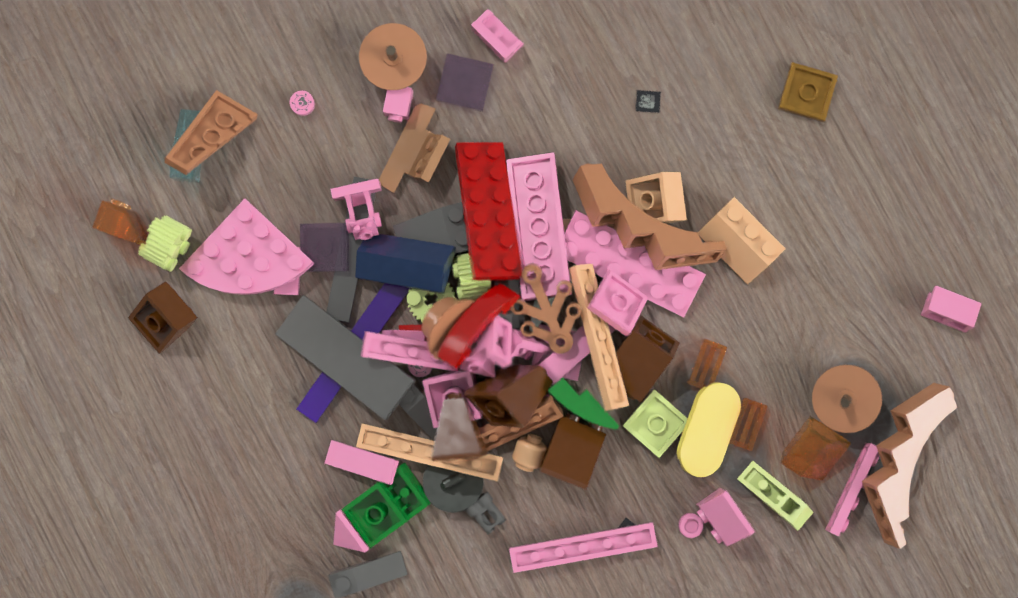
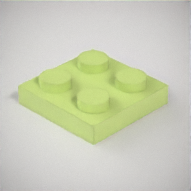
M653 389L622 426L660 458L682 433L688 418Z

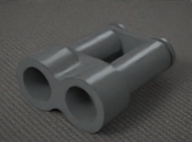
M485 492L465 511L470 517L475 518L488 535L494 531V527L497 524H503L506 518L492 502L493 498L490 494ZM487 510L495 522L491 524L483 512Z

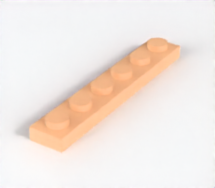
M593 264L570 267L569 272L577 303L581 306V318L605 411L629 406L608 323L587 309L598 289Z
M366 424L361 425L356 445L358 448L498 481L503 463V457L491 454L479 458L432 461L435 441Z

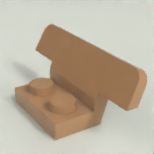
M417 104L414 107L379 178L383 188L395 193L404 173L421 182L430 181L450 141L444 135H435L426 130L436 108L425 104Z

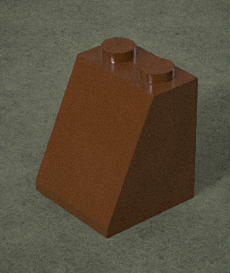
M641 315L637 319L631 333L624 338L615 351L626 395L633 400L637 399L639 402L643 400L670 364L680 344L676 339Z
M508 365L496 371L494 378L488 376L466 390L464 395L492 426L525 428L553 381L547 375V371L539 365Z
M567 413L566 417L560 418L557 422L539 470L542 473L586 490L606 433L601 432L602 426L589 422V425L586 426L579 423V417Z

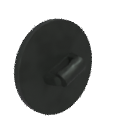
M428 465L424 472L423 489L425 495L433 506L444 512L457 513L465 511L479 499L483 490L484 481L481 477Z

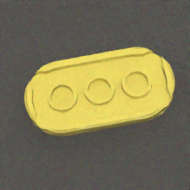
M714 382L710 383L707 387L704 386L697 393L677 447V458L682 465V469L688 474L696 477H706L713 474L720 467L741 410L739 395L733 387L724 383Z

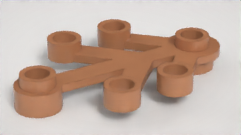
M535 263L527 264L522 271V278L526 283L531 284L541 309L529 305L519 298L515 303H521L523 309L517 310L513 305L511 310L517 315L524 313L548 323L551 332L536 327L532 321H525L521 326V333L526 337L535 336L548 341L550 348L556 353H566L573 345V337L570 331L575 319L581 314V306L575 302L567 306V317L561 328L557 317L566 296L571 293L572 285L567 280L560 281L557 285V294L551 306L540 281L542 277L541 267ZM529 271H534L536 273V278L530 279L527 276V273ZM562 284H566L569 287L567 292L560 290ZM571 307H576L579 312L577 314H571L569 312V309ZM524 326H532L533 331L526 332ZM562 338L565 340V344L560 346L556 343V340Z

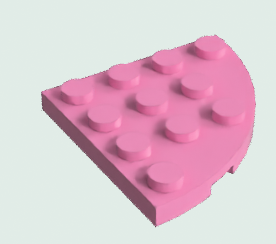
M244 199L179 269L191 279L208 288L223 293L250 295L272 291L289 281L292 282L315 263L248 200Z

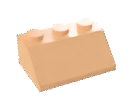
M735 197L697 232L704 242H724L727 249L720 258L747 285L786 249Z

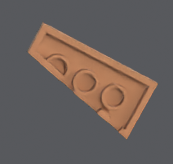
M216 90L165 157L164 163L187 175L257 119L258 114Z

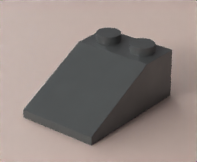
M462 202L435 209L393 226L396 237L455 246L454 258L458 254L469 253Z

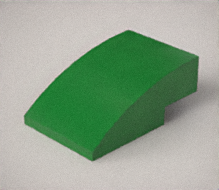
M563 377L548 389V392L559 403L576 415L603 427L615 430L620 427L587 389L577 394Z
M404 462L397 467L392 484L381 481L377 482L341 510L369 548H372L430 505L431 502L426 497L421 483Z

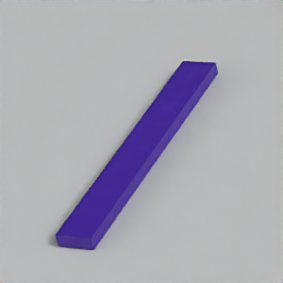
M384 284L351 331L362 340H364L365 331L380 333L411 288ZM322 371L296 410L317 423L342 386Z

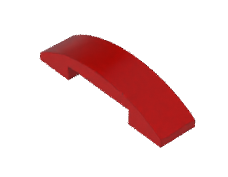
M501 283L484 293L464 312L444 340L437 357L457 370L472 353L470 346L499 313L505 315L520 298L519 294Z

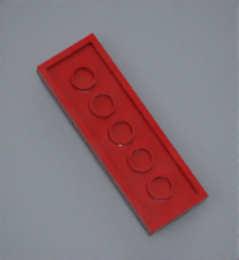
M457 142L455 154L472 281L521 279L522 269L503 142Z

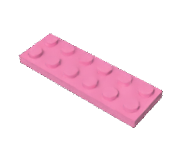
M553 152L507 159L508 179L521 269L523 271L524 267L530 263L539 265L542 269L540 281L547 298L555 297L558 283L562 280L570 282L555 154ZM529 271L527 276L530 279L536 278V273ZM521 277L522 299L524 301L537 300L531 284L526 283ZM562 284L560 290L567 292L569 287L566 284Z
M575 210L564 232L568 261L576 265L593 264L595 274L602 278L606 272L611 270L647 296V300L682 317L687 313L706 275L691 266L655 270L645 246L624 249L616 229L608 225L592 227L588 216Z

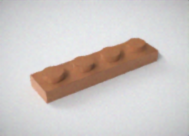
M553 395L542 399L525 428L492 426L489 423L480 427L479 431L487 451L560 419L564 415Z

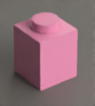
M412 88L387 90L383 113L384 116H388L389 121L401 123L402 119L408 120L413 97Z

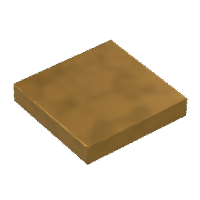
M792 62L778 109L825 122L838 75Z

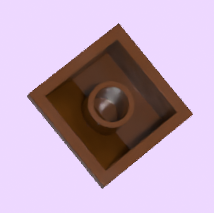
M167 282L146 293L128 317L159 354L184 334L198 318Z

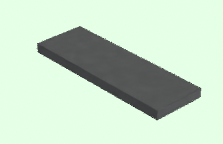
M305 295L301 297L275 333L384 420L389 419L416 381L391 361L361 356L363 340Z

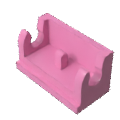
M486 10L471 24V30L504 63L524 45L489 10Z
M935 286L932 293L929 292L921 316L966 333L974 328L981 303Z
M512 328L511 358L517 356L529 360L535 351L538 355L533 363L540 364L547 352L551 351L549 344L535 336L526 337L521 333V330Z

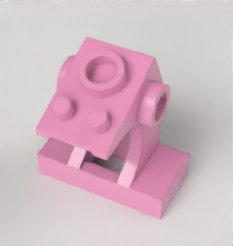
M379 179L330 189L334 201L346 200L350 219H345L348 233H353L355 240H367L379 235L378 227L382 226L379 212H374L370 194L382 191ZM367 204L369 217L356 220L354 207Z
M497 315L476 339L477 346L471 349L472 353L460 365V369L494 378L495 363L503 368L510 365L512 324ZM497 341L501 342V347L497 345Z

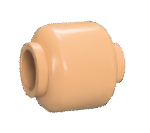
M528 434L527 437H520L517 440L512 454L516 467L528 472H533L534 469L541 467L547 452V447L541 442V437L535 434Z

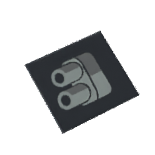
M637 90L636 111L659 113L661 92Z

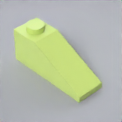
M754 461L737 478L797 531L814 513L806 503Z

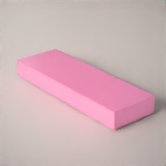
M331 440L325 464L387 484L393 483L399 463L398 460L335 440Z

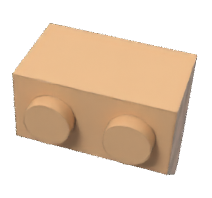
M660 172L626 180L628 200L643 212L665 224L687 220L681 172Z

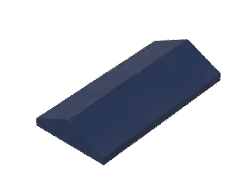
M379 234L370 239L363 240L359 246L356 255L355 278L444 294L456 247Z

